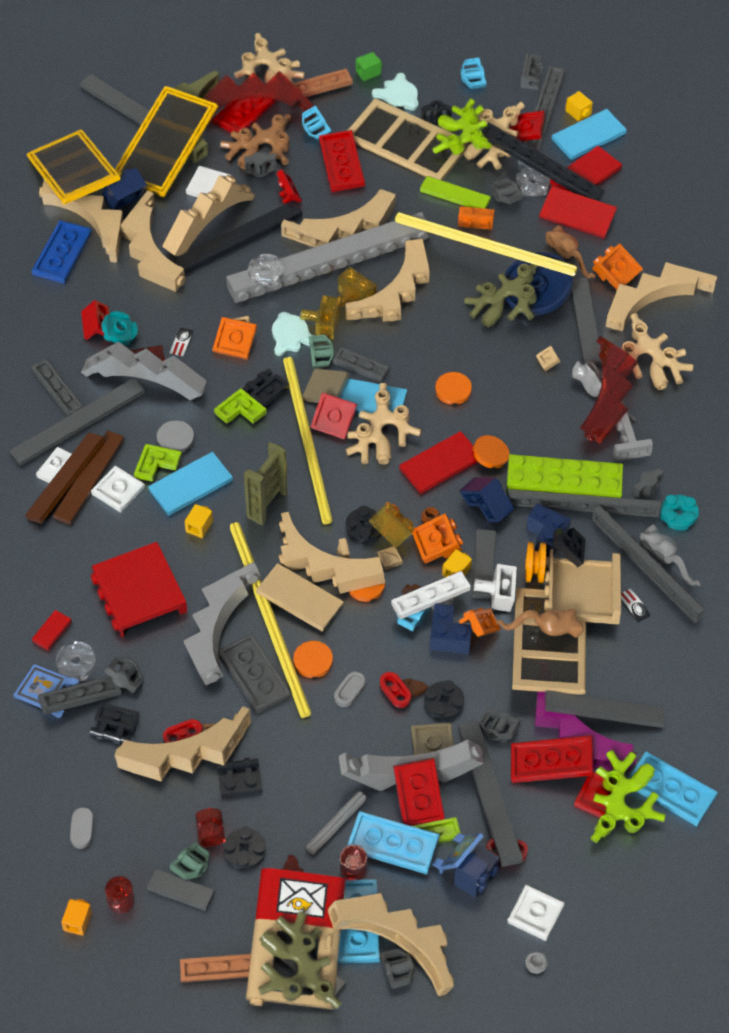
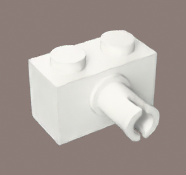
M497 564L493 580L486 581L475 578L473 591L490 593L492 595L491 609L510 612L515 601L517 567Z

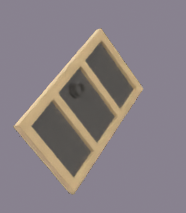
M376 98L348 129L352 130L356 145L422 176H429L438 180L445 178L465 152L454 155L450 149H445L435 155L432 148L442 143L437 140V134L441 133L448 137L453 133ZM470 142L465 143L464 147L467 148Z
M516 588L515 620L528 610H535L539 615L546 612L544 611V603L548 597H544L545 590ZM534 618L525 619L515 628L512 690L540 692L549 690L568 694H585L586 622H581L583 632L577 638L568 633L560 636H549L541 631Z

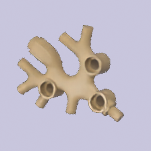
M261 33L255 34L256 56L250 52L244 53L242 55L243 69L234 73L236 79L249 75L251 82L256 83L258 79L255 68L261 64L268 65L269 69L265 74V83L267 90L272 93L277 92L280 87L277 75L285 78L288 88L294 86L293 78L304 79L305 72L291 70L292 68L300 67L299 60L292 62L288 58L278 60L279 57L286 54L285 50L282 48L276 52H270L268 50V41L262 37Z
M519 102L516 106L507 107L503 111L504 116L499 119L493 117L491 110L484 109L479 114L478 123L485 119L487 124L491 123L516 138L518 131L511 130L508 126H515L517 124L520 111L525 105ZM471 143L464 149L463 155L468 160L475 159L486 148L476 149ZM491 144L489 152L476 164L479 168H482L487 162L491 161L495 169L498 170L502 167L498 157L507 156L509 158L511 155Z
M637 313L630 316L633 322L631 324L633 328L632 337L637 343L635 344L632 341L623 343L621 357L625 361L616 368L617 373L621 374L630 368L633 370L635 378L640 379L643 375L637 363V358L639 355L647 353L653 358L650 366V376L654 387L662 390L668 386V380L663 370L664 366L670 367L676 384H681L683 379L680 371H693V364L677 361V358L686 356L685 349L675 350L672 347H667L662 350L660 345L668 339L667 335L663 333L656 339L651 338L647 333V324L639 319Z
M380 383L379 391L375 394L376 411L368 413L361 410L359 417L368 420L370 425L362 423L357 427V431H348V439L356 438L359 442L345 449L348 456L360 452L362 464L369 463L370 443L376 444V459L378 463L388 464L389 460H391V445L387 437L382 433L384 425L393 424L398 428V445L400 447L406 446L407 434L420 437L422 429L409 425V410L406 406L399 405L394 409V412L389 410L391 400L386 383Z

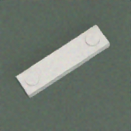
M462 571L395 598L391 600V605L398 617L403 619L470 590L471 586Z

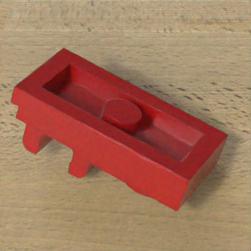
M279 170L277 172L279 177L278 183L284 189L279 195L284 199L283 203L287 204L291 201L301 202L302 199L291 177L284 170Z

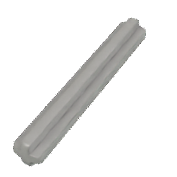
M358 791L305 846L309 854L314 855L366 801L365 794Z

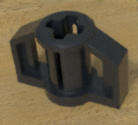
M439 100L432 101L430 104L421 107V119L438 126V119L442 116L443 109L446 110V115L452 117V107ZM431 110V114L426 116V112Z

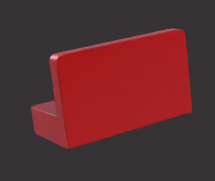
M94 300L81 311L85 339H90L96 333L104 336L101 325L105 316L110 314L109 306Z

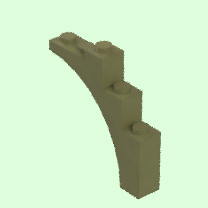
M214 70L190 85L183 82L173 89L205 99L210 92L220 86V76ZM172 98L176 105L170 108L171 121L195 130V116L199 107ZM169 129L170 140L183 151L191 136ZM202 136L189 155V158L194 163L208 156V144Z

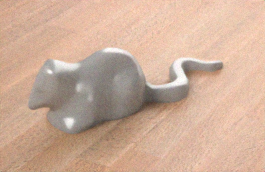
M588 360L585 364L577 361L574 365L572 376L582 382L586 392L593 397L612 394L618 401L619 411L625 412L622 395L611 387L609 380L600 372L596 364L592 360ZM627 412L628 417L635 421V417Z
M654 524L639 534L640 545L650 551L658 561L665 564L675 562L680 569L682 577L689 585H701L698 580L694 581L689 577L683 560L678 555H675L677 544L671 537L660 533Z

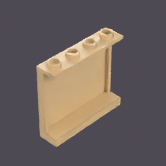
M550 549V555L546 557V568L549 571H545V582L548 585H545L544 597H548V599H545L544 611L575 609L576 619L579 622L619 624L621 615L620 554L612 553L611 562L584 560L583 565L576 567L567 559L553 558V549Z

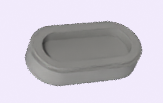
M349 673L336 689L334 700L338 706L348 707L352 705L363 691L366 679L362 673Z
M78 808L72 814L70 840L75 848L83 849L88 847L92 841L93 814L87 808Z

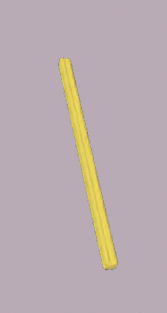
M399 212L395 218L397 223L567 275L575 276L577 272V266L407 214Z
M292 357L284 358L285 371L322 523L324 525L331 524L333 520Z

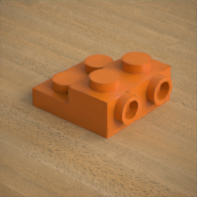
M620 243L615 247L610 246L604 252L606 254L604 257L600 255L593 261L595 265L591 268L603 281L607 279L616 290L619 284H628L643 270Z
M446 513L411 530L425 564L441 556L446 559L456 549L460 552L463 551L461 545L464 544L459 533H455L457 525L454 519H449Z

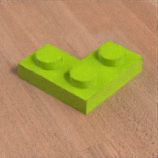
M240 388L214 409V414L228 424L241 413L254 424L267 413V409Z
M145 444L135 469L134 477L153 482L158 467L176 471L182 457V452Z

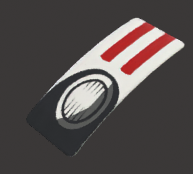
M180 328L173 342L170 354L184 356L194 331Z
M631 589L621 593V600L629 608L637 622L650 617V613Z

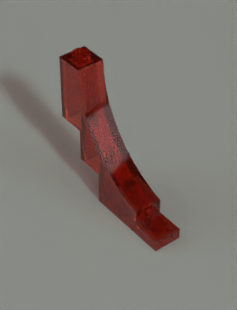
M281 71L276 73L266 84L252 73L240 86L226 75L203 98L217 104L218 108L216 111L232 102L247 98L272 99L290 107H293L299 101V107L304 112L314 107ZM198 108L203 114L207 111L206 109Z
M601 336L596 340L601 346L599 348L601 352L598 354L603 368L601 389L590 414L580 426V429L585 432L583 436L590 442L594 440L599 444L629 410L621 401L633 387L626 377L638 364L630 354Z

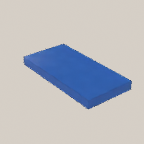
M59 220L31 270L32 275L65 284L92 234V228Z

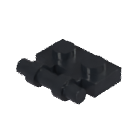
M270 369L264 372L261 371L257 378L253 381H248L245 387L242 388L246 393L250 392V396L264 407L289 389V384L279 375L275 374L270 377L273 374Z
M100 702L94 717V723L100 726L99 729L91 727L89 735L96 736L99 740H112L115 744L119 745L125 740L130 741L131 737L125 736L124 733L125 731L133 733L139 718V712ZM108 727L117 729L116 733L106 730Z
M249 757L244 758L242 761L234 762L227 760L225 765L217 764L218 772L227 771V775L219 776L221 798L263 793L260 771L252 772L251 770L252 767H259L258 758L250 759ZM245 768V773L233 774V770Z

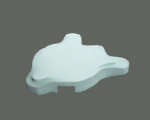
M398 73L394 80L385 81V89L376 88L372 90L373 98L385 100L387 104L395 108L397 106H404V109L412 111L418 108L417 88L405 79V74Z
M288 312L278 314V318L272 326L273 339L276 341L275 355L282 356L287 351L299 352L301 344L309 346V336L313 335L308 331V326L302 318L291 315Z

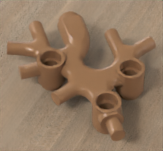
M286 114L284 117L282 115H275L272 118V127L265 130L257 123H254L252 128L256 132L255 136H252L251 131L247 128H242L239 132L232 131L231 137L237 139V141H221L220 144L221 148L231 149L225 155L226 159L231 160L241 149H247L238 159V165L245 169L244 156H253V154L259 152L258 147L260 144L267 143L272 146V151L269 154L275 153V157L283 165H286L289 160L283 153L289 150L290 145L289 136L285 131L291 116L289 114Z

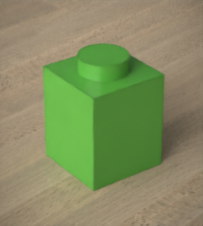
M374 52L356 58V72L363 81L381 74L382 61L379 57L377 58Z

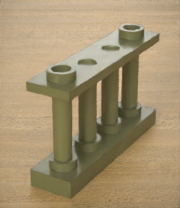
M272 442L268 443V458L259 470L254 472L247 469L244 473L247 518L262 526L267 521L266 507L276 494L280 493L284 496L288 494L286 450Z

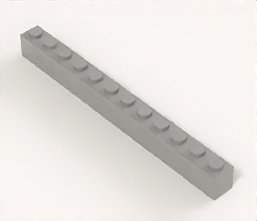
M422 212L411 215L426 220ZM393 221L226 276L227 289L235 303L245 301L249 298L260 296L264 293L278 290L282 287L293 285L297 282L311 279L387 252H392L405 247V241L423 239L425 241L430 238V233Z

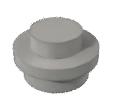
M540 952L530 953L526 958V967L532 973H542L547 967V959Z

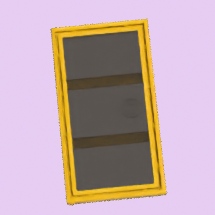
M165 86L116 166V172L121 176V173L126 169L130 168L132 170L137 168L147 184L145 191L165 197L217 110L218 105Z
M82 129L27 153L29 160L64 205L121 180L116 170Z

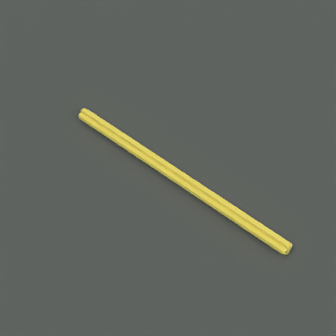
M231 523L230 530L245 567L253 563L254 560L240 523ZM260 579L251 584L300 717H309L311 710L270 602L256 593L257 588L262 583Z

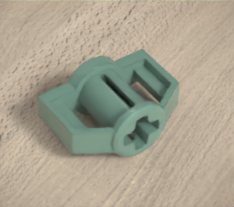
M325 334L309 336L312 369L328 368L334 358L333 343ZM326 341L328 343L327 345H313L315 342ZM330 357L328 361H315L316 358Z
M194 842L189 848H185L178 858L171 863L170 870L184 880L198 878L204 874L208 867L210 852ZM195 852L196 854H198L199 856H201V857H202L203 859H205L206 861L203 862V861L200 860L198 857H196L193 853ZM184 865L186 868H188V869H189L190 871H192V872L186 871V870L183 869L181 866Z

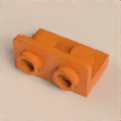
M460 206L458 227L493 229L494 209Z
M482 607L476 610L472 609L464 613V618L459 620L460 624L471 622V628L478 637L501 630L499 624H496V618L491 608L485 610Z

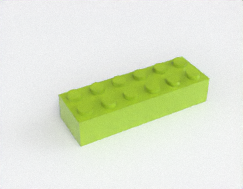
M509 454L506 495L508 494V489L621 498L623 464Z

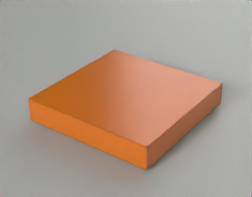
M222 317L212 351L248 360L257 324Z

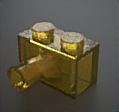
M348 267L338 276V291L341 294L335 298V301L338 305L344 307L345 303H348L350 300L355 302L373 296L377 293V284L353 268Z
M323 295L319 310L313 311L302 308L300 320L316 322V335L325 334L328 339H334L340 315V298Z
M387 501L371 516L369 522L397 548L413 533L415 528L409 518H404L403 513L400 514L401 511L395 504H390Z

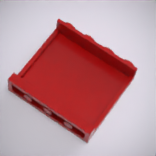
M158 542L92 565L93 573L90 574L93 585H98L99 589H97L99 598L105 601V611L108 616H112V626L115 631H119L121 637L124 636V629L177 609L180 615L187 612L186 600Z

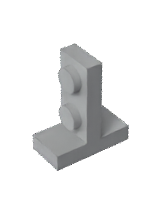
M627 411L619 412L616 428L617 431L621 432V444H615L614 461L651 456L652 440L636 441Z

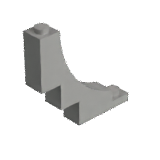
M120 342L87 358L81 371L86 377L98 372L104 377L131 376L150 380L178 392L189 400L202 396L207 382L175 356L162 361L147 349L134 354Z
M254 562L202 589L210 606L193 614L201 632L183 640L205 685L216 682L224 677L218 657L220 636L233 610L249 595L245 587L262 579Z
M466 740L442 750L411 756L392 757L366 754L356 758L343 753L339 756L341 775L382 791L396 784L393 765L434 758L438 780L446 783L482 765L483 752L480 745Z

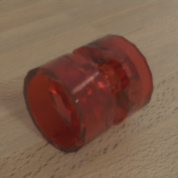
M207 808L197 812L195 817L199 844L204 847H213L224 843L225 832L224 827H222V811L216 808Z
M348 845L340 853V874L346 880H362L367 873V853L359 845Z
M115 876L106 883L105 895L109 909L117 914L129 912L135 904L131 881L123 876Z

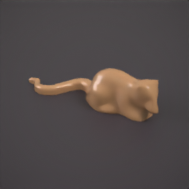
M560 225L552 231L546 232L547 244L554 248L560 257L570 259L574 256L584 277H588V279L596 277L593 273L589 274L586 271L582 256L578 251L579 243L575 237L567 234Z
M575 609L565 611L549 610L541 615L535 610H528L511 624H505L503 620H496V624H501L505 630H513L525 619L534 618L541 631L549 636H560L568 633L577 638L583 632L582 623L576 619Z

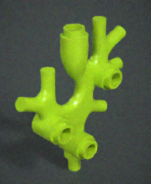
M469 99L464 108L452 107V112L461 116L459 120H455L448 115L439 117L438 123L441 128L451 132L463 130V132L459 136L451 134L448 137L441 133L437 134V140L442 143L432 148L435 155L445 149H450L454 155H458L464 151V144L467 142H472L476 149L491 148V143L488 142V139L484 137L480 130L487 126L485 119L478 123V115L484 111L481 105L474 110L472 107L475 101Z
M613 750L607 752L606 756L613 766V771L608 772L600 766L596 773L604 779L603 787L611 792V794L603 796L595 793L593 798L594 802L606 806V813L596 823L595 832L591 836V840L595 843L601 837L609 835L615 827V822L620 819L625 820L624 826L630 833L638 832L643 826L645 819H654L664 822L665 819L664 813L654 811L652 808L659 798L655 792H652L643 805L637 809L628 807L624 801L628 793L639 791L650 782L654 776L655 769L650 764L645 763L638 768L630 779H627L624 773L636 759V755L630 752L623 761H620Z

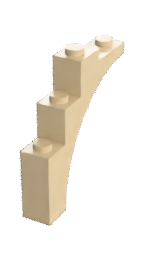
M219 175L211 192H200L192 209L180 211L162 247L175 256L186 253L199 233L213 218L236 203L252 201L255 194L250 191L251 188L247 185L236 183L234 177Z
M423 239L405 241V260L396 278L387 287L368 298L345 303L346 320L375 318L382 316L383 322L401 320L400 303L415 301L414 284L429 283L430 271Z
M289 512L281 513L283 521H279L281 533L285 532L286 534L285 537H282L284 546H280L282 554H279V559L282 566L285 565V568L290 571L306 568L307 576H312L313 583L332 579L334 587L338 586L340 594L385 583L380 557L348 559L323 552L308 543L299 534L292 523Z
M381 893L337 900L329 907L328 913L334 930L355 929L381 935L398 944L413 956L431 979L438 996L446 995L454 987L453 977L446 965V957L442 953V950L448 944L447 936L443 932L441 925L418 929L417 920L413 916L411 909L388 913L387 903L383 900Z

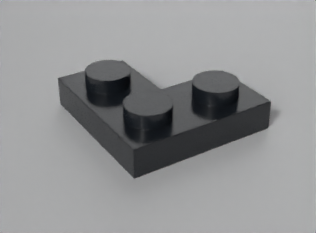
M574 527L569 529L567 534L561 528L556 529L553 533L552 543L555 549L560 550L567 560L576 567L584 564L586 539Z

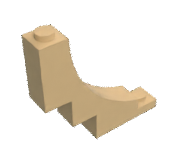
M44 180L43 187L39 189V196L42 197L43 204L68 209L87 220L98 233L103 248H106V254H109L110 262H117L121 242L120 225L124 221L122 210H105L104 196L85 195L64 205ZM73 181L60 188L65 194H68L86 186L85 182Z
M380 189L367 204L339 217L303 219L300 225L284 219L281 224V235L300 243L317 247L335 241L338 238L341 239L360 233L362 229L369 230L384 225L396 206V194Z
M147 191L120 225L121 237L132 241L129 244L130 257L140 260L138 264L139 276L176 292L185 283L184 268L166 258L153 241L151 227L154 220L153 208L155 201L153 193Z
M666 262L660 278L643 273L637 288L619 284L607 315L606 327L623 331L632 314L638 312L649 303L665 297L694 295L696 288L713 293L717 276Z
M242 707L238 714L234 715L233 721L223 718L209 729L180 741L144 744L125 740L115 752L117 766L120 769L162 781L171 767L193 773L202 759L225 765L252 723L250 709Z

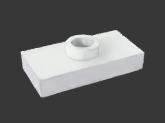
M57 447L36 473L37 478L50 483L71 456V453Z

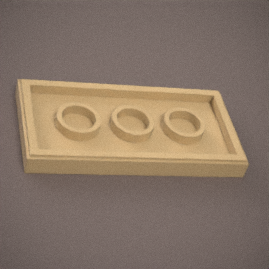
M278 563L256 590L257 594L322 632L343 606L344 602Z

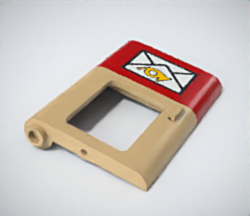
M274 868L261 869L246 1000H249L251 1005L262 1006L263 1002L269 1001L333 1009L329 1002L326 1004L324 1001L316 999L314 993L312 995H300L293 1002L287 1001L283 997L282 992L270 991L261 995L258 987L270 981V977L261 967L266 962L273 967L274 955L261 945L262 942L259 938L267 930L273 931L275 934L278 931H284L276 923L280 916L290 924H294L299 911L306 913L307 916L302 932L310 934L315 927L322 932L318 937L317 960L328 956L331 964L321 968L319 976L322 980L330 981L335 992L341 930L333 929L328 909L334 901L344 899L346 879ZM322 986L321 990L327 992V988Z

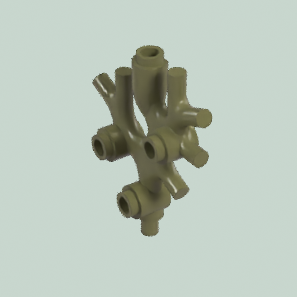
M521 264L517 269L518 277L514 280H508L504 273L499 274L498 278L502 283V287L498 290L490 282L484 285L478 284L476 290L482 293V296L479 298L465 297L464 300L465 304L475 305L469 315L475 319L486 304H491L492 306L482 316L483 319L481 321L487 327L493 326L503 313L505 298L516 296L518 303L507 318L513 321L519 313H524L528 320H532L534 314L529 309V305L536 302L537 295L534 287L529 285V283L534 280L535 269L538 265Z
M298 912L294 924H290L280 916L276 923L292 937V943L286 944L273 931L270 932L269 930L259 940L262 942L261 945L272 955L281 959L295 961L298 965V972L293 977H284L266 962L261 969L270 977V981L258 987L260 994L263 995L273 990H281L283 997L287 1001L293 1002L301 995L302 988L309 987L313 990L316 999L324 1001L326 1004L329 1002L337 1009L342 1002L335 996L336 993L333 991V985L330 981L322 980L319 976V970L331 964L329 957L326 956L319 960H313L309 957V953L315 946V940L322 932L317 927L310 934L302 932L307 916L304 912ZM307 940L310 945H305L303 941ZM321 987H326L327 992H323L321 990ZM289 988H295L296 993H292Z

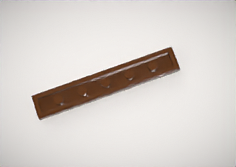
M106 431L103 436L105 439L104 443L78 475L54 513V519L69 525L73 523L90 496L91 490L97 485L124 442V436Z
M88 432L25 514L27 520L40 524L43 523L104 443L105 439L103 436Z

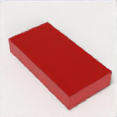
M54 610L33 636L32 642L49 651L72 623L71 618Z

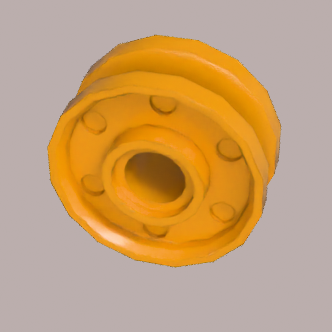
M528 541L525 581L531 583L533 574H537L538 583H544L546 543L541 542L539 550L534 551V543Z

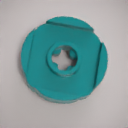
M113 311L105 316L101 326L104 338L107 341L120 342L122 345L128 346L138 334L137 324L129 319L130 316L121 311Z
M668 495L662 502L660 518L667 523L669 528L686 530L697 522L699 508L693 497ZM675 510H681L683 512L681 515H678V513Z

